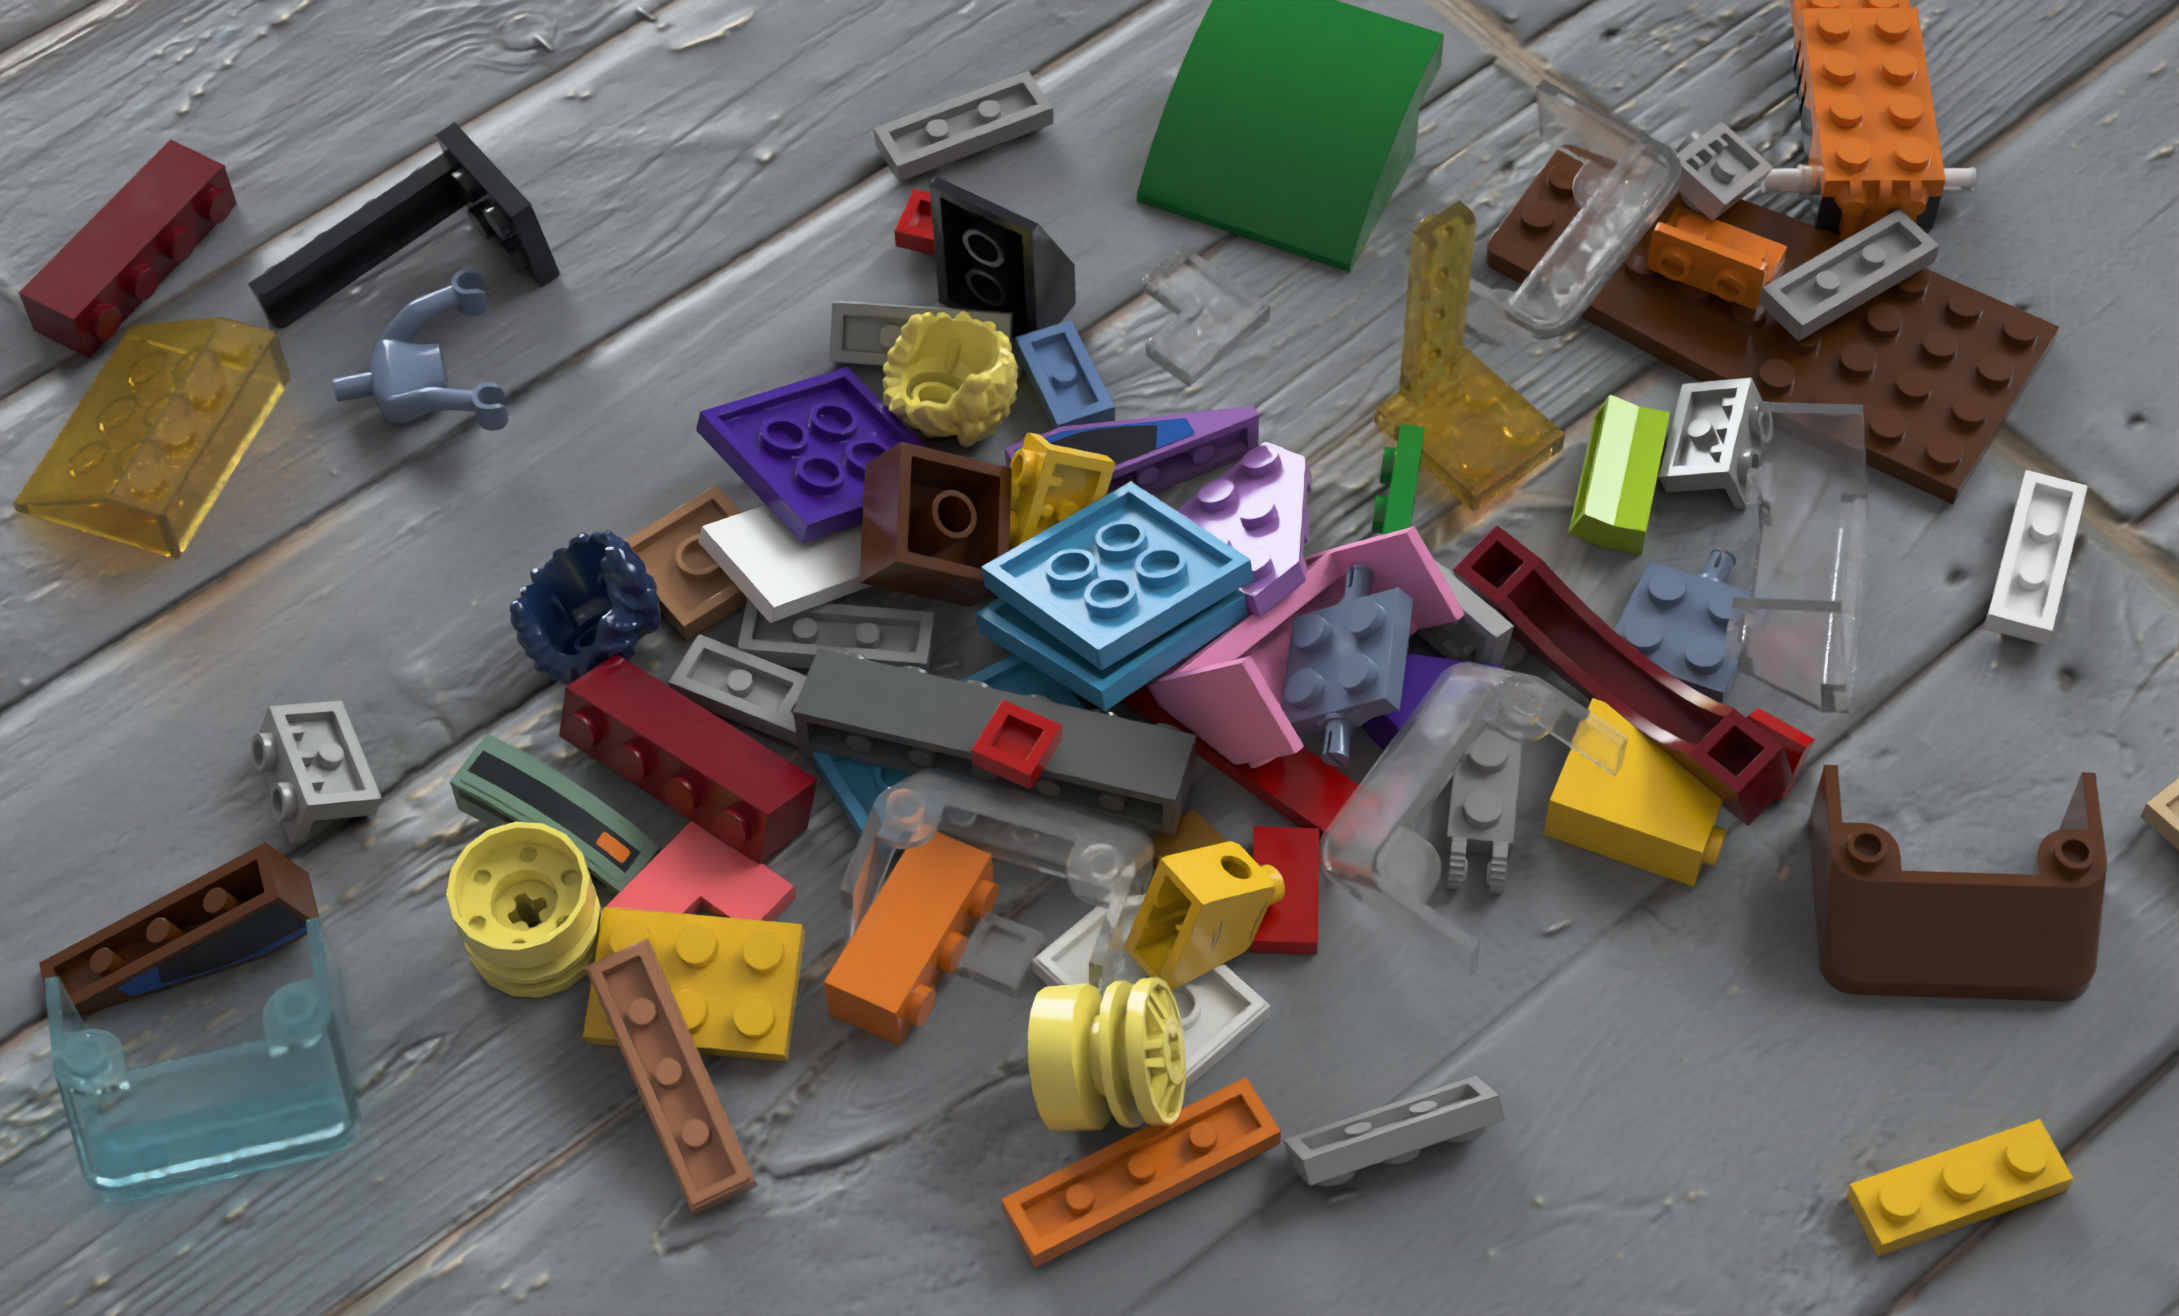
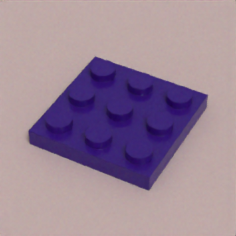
M848 367L700 411L696 431L802 544L862 524L865 464L901 441L928 448L895 414L888 411L889 408Z

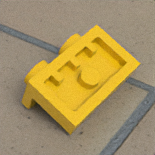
M1028 432L1022 449H1018L1014 453L1010 463L1012 473L1009 551L1106 496L1116 463L1106 455L1053 445L1041 435Z

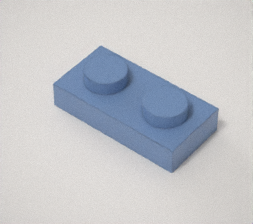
M1071 320L1015 337L1016 353L1053 429L1062 426L1115 421V406Z

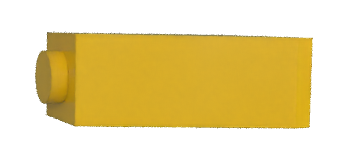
M1592 698L1549 800L1544 829L1545 836L1695 887L1703 863L1713 867L1716 866L1728 829L1717 826L1723 802L1720 797L1608 704Z

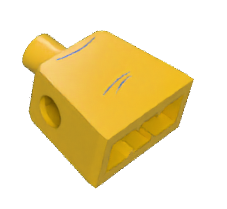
M1232 841L1165 856L1158 863L1123 948L1150 978L1158 977L1166 981L1171 991L1244 953L1251 946L1268 906L1276 904L1283 899L1285 895L1284 880L1275 867L1267 864L1259 866L1240 844Z

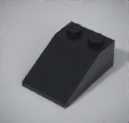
M935 176L929 183L939 303L956 309L1013 312L1012 338L1014 339L1027 333L1060 324L1076 304L1075 264L1038 223Z

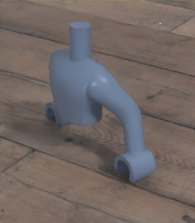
M462 269L454 274L450 286L421 296L407 304L376 340L371 352L369 371L333 378L337 401L374 395L376 403L385 419L394 423L411 422L426 413L434 411H474L478 425L483 429L489 431L503 429L508 423V413L504 406V392L499 385L485 382L478 385L473 391L448 388L439 343L429 345L410 343L421 326L437 314L455 307L464 315L477 316L483 314L488 306V302L483 291L485 285L482 275L475 269Z

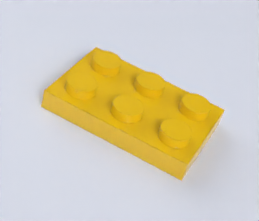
M603 907L595 962L648 938L699 1054L788 1062L806 933L803 924ZM591 983L583 1038L587 1044L619 1047Z

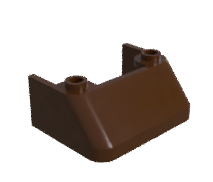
M1824 765L1808 825L1819 964L1822 975L1831 986L1841 992L1852 995L2070 1001L2086 992L2097 968L2107 870V856L2095 773H2081L2059 830L2050 833L2042 840L2035 856L2036 875L1902 871L1899 846L1890 833L1873 824L1842 821L1838 765Z

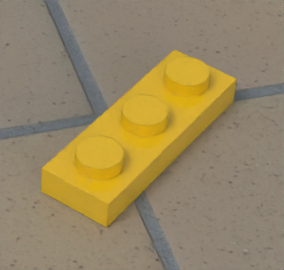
M2038 1119L1851 1183L1846 1197L1878 1257L2068 1191L2073 1181V1176L2042 1121Z

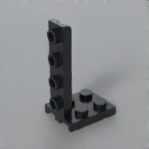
M452 122L435 134L443 153L424 166L415 169L409 176L376 198L366 202L360 209L327 231L317 235L312 241L278 264L269 267L263 274L249 282L248 285L269 322L276 328L287 327L464 206L469 208L467 214L471 222L486 240L492 236L498 239L501 243L498 245L501 254L517 274L526 270L541 287L561 274L531 203L455 122Z

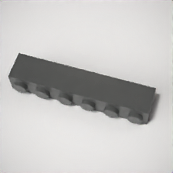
M817 649L793 710L798 747L1172 835L1176 834L1196 768V735L1182 732L1175 726L1164 723L1150 725L1120 718L1110 711H1103L1102 709L1085 710L1058 704L1042 695L1031 694L1023 696L997 690L981 681L967 680L962 682L932 675L926 670L915 666L896 667L870 661L866 657L854 652L835 653ZM1002 700L1062 725L1063 739L1032 790L972 764L971 749Z

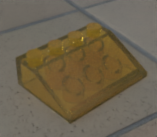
M225 317L131 325L13 503L16 511L179 559L291 379L277 333Z

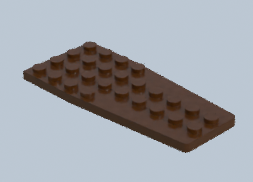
M1567 139L1561 143L1489 239L1486 263L1493 270L1700 382L1751 377L1762 400L1769 402L1773 411L1774 422L1953 505L2051 349L2059 330V326L1923 268L1798 341L1761 305L1756 311L1738 303L1726 301L1717 295L1681 281L1671 280L1660 273L1647 269L1651 236L1657 223L1662 222L1666 224L1677 205L1692 211L1695 210L1684 202L1681 193L1675 188L1671 189L1653 204H1648L1642 198V195L1654 181L1648 175L1651 166L1577 139ZM1742 199L1716 218V220L1788 246L1784 264L1774 281L1846 240L1840 239L1839 234L1822 228H1815L1814 225Z

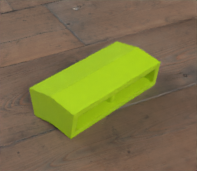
M1613 395L1607 397L1593 417L1568 534L1603 548L1642 555L1670 412L1640 407Z

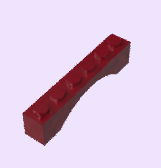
M1498 525L1453 568L1459 581L1488 605L1498 609L1504 618L1514 625L1511 637L1520 643L1525 650L1591 701L1594 698L1608 704L1723 800L1722 806L1747 826L1793 781L1784 746L1735 708L1719 703L1697 692L1644 656L1596 615L1563 583L1541 558Z

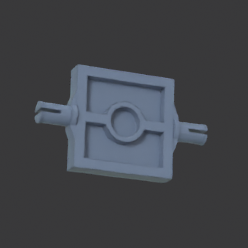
M1714 548L1710 553L1702 574L1699 575L1649 561L1614 631L1670 675L1697 692L1724 704L1766 618L1769 598L1729 586L1725 583L1732 567L1735 566L1737 561L1735 555L1727 549L1722 557V548Z
M1354 565V569L1350 566L1346 570L1344 598L1340 603L1294 617L1281 708L1298 737L1317 732L1325 733L1321 760L1323 763L1334 767H1341V763L1343 765L1349 763L1351 735L1356 727L1361 726L1373 717L1400 711L1413 599L1399 587L1370 595L1374 573L1370 568L1363 565Z

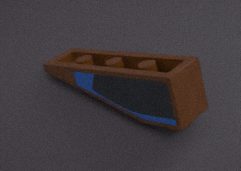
M265 842L39 962L50 1018L59 1023L258 960L320 929L322 924L309 873Z

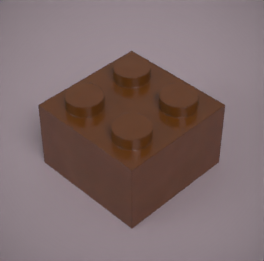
M902 441L865 464L860 583L971 607L993 595L994 593L985 587L981 567L1009 551L1012 468Z

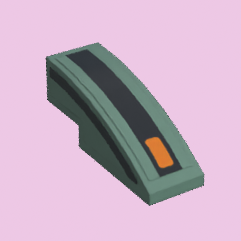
M488 733L482 738L450 781L458 810L495 828L513 822L543 823L565 833L583 853L594 887L614 897L661 852L660 845L596 796L551 767Z

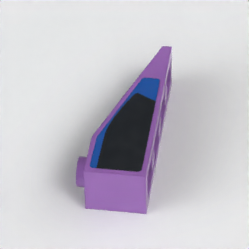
M1254 406L1062 426L1040 435L1050 444L1106 455L1112 459L1116 465L1106 495L1129 482H1133L1148 493L1153 494L1243 459L1247 452L1258 447L1259 413ZM1025 438L1017 444L1005 448L1006 467L1010 468L1012 457L1018 449H1022Z

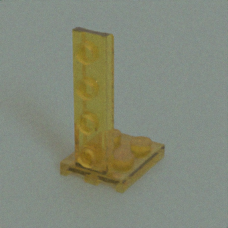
M1459 200L1440 214L1427 216L1412 231L1399 392L1376 407L1375 423L1396 442H1398L1400 424L1425 427L1421 465L1474 512L1561 451L1564 446L1565 433L1468 348H1463L1476 219L1473 212Z

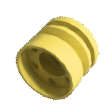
M513 822L489 829L465 846L451 868L446 895L452 918L460 937L464 941L472 965L490 986L514 997L542 998L565 991L586 976L585 966L595 962L602 909L584 855L565 833L543 823ZM537 921V926L532 928L528 927L529 923Z
M1158 977L1143 978L1134 985L1125 980L1114 981L1106 988L1104 997H1102L1097 987L1089 983L1050 986L1043 988L1037 993L1031 1008L1028 1028V1066L1032 1092L1039 1115L1049 1130L1056 1133L1102 1130L1109 1123L1112 1114L1118 1124L1126 1128H1137L1144 1121L1153 1126L1172 1125L1178 1119L1184 1101L1186 1083L1185 1042L1177 1003L1166 981Z

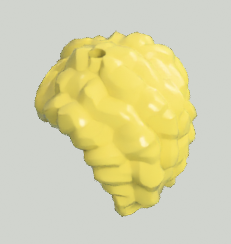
M965 311L957 314L955 319H952L944 312L938 313L936 316L931 312L911 316L907 324L901 328V335L896 339L895 345L888 351V361L883 365V371L886 374L883 378L885 390L883 393L884 404L889 407V412L901 416L904 422L911 428L919 429L928 438H944L955 435L960 445L969 447L978 441L990 437L995 433V429L1002 425L1003 419L1009 416L1011 413L1010 406L1017 400L1016 391L1018 385L1016 380L1018 377V366L1014 355L1011 353L1012 346L1009 338L1003 332L995 331L996 325L993 322L971 319L969 313Z

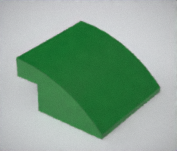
M1212 0L1186 53L1165 105L1140 180L1137 202L1350 273L1416 153L1419 106L1441 68L1444 34L1337 0Z

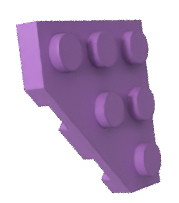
M1264 442L1259 447L1247 452L1240 462L1215 481L1203 486L1196 496L1176 510L1251 559L1254 580L1237 591L1246 596L1247 611L1258 617L1263 616L1306 581L1307 565L1303 552L1304 544L1308 543L1310 512L1307 506V492H1310L1312 488V475L1306 457L1268 442Z

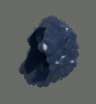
M610 530L603 533L595 531L590 536L582 532L570 540L567 549L561 547L555 550L553 558L543 568H535L530 571L532 584L521 587V597L514 599L509 609L511 612V623L517 631V641L525 650L526 656L534 660V669L538 672H547L548 677L552 680L562 681V683L567 685L615 654L630 662L631 657L635 654L634 645L646 634L654 633L658 629L661 619V611L659 609L660 598L657 594V585L654 578L647 573L645 563L632 551L629 543L625 542L623 538L616 536Z

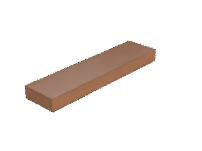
M648 938L585 966L692 1214L696 1216L757 1187V1182Z

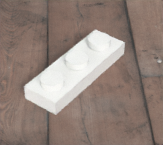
M2028 470L2025 471L1984 629L2043 645L2048 644L2061 598L2087 485Z

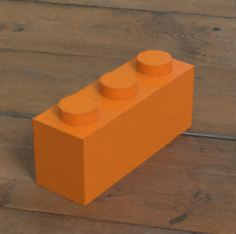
M921 825L824 981L829 1015L898 1046L902 1045L913 1025L921 1027L932 1011L936 999L935 988L945 972L954 973L960 965L967 949L968 938L966 936L976 919L984 921L996 903L999 885L994 883L992 854Z

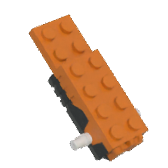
M1789 0L1795 38L1792 63L1806 166L1798 164L1795 169H1772L1761 183L1762 193L1796 192L1798 197L1807 195L1808 200L1812 203L1815 228H1822L1839 234L1840 239H1848L1898 209L1902 210L1928 234L1934 226L1942 192L1973 193L1976 188L1977 175L1975 167H1943L1917 8H1910L1909 0Z

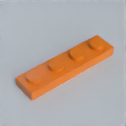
M1247 1077L1181 1109L1178 1119L1172 1125H1149L1001 1199L1002 1212L1033 1266L1036 1268L1279 1145L1281 1130Z

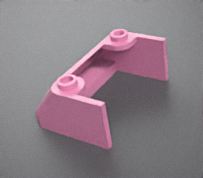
M1415 526L1317 552L1304 558L1307 565L1306 581L1263 616L1258 617L1248 612V616L1146 684L1158 706L1233 764L1248 763L1250 768H1257L1276 757L1296 754L1304 745L1281 708L1293 620L1296 616L1340 603L1344 598L1346 570L1348 567L1351 566L1354 569V565H1363L1373 571L1374 576L1370 595L1399 587L1413 599L1409 637L1419 629L1455 622L1465 615Z

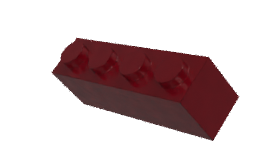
M170 139L18 292L34 331L89 358L105 340L110 339L117 332L119 326L143 301L149 299L154 294L158 285L181 262L190 257L195 247L217 224L223 222L236 206L237 202L225 165Z
M615 654L566 686L559 732L561 738L756 863H762L808 828L817 784L815 777L620 655Z

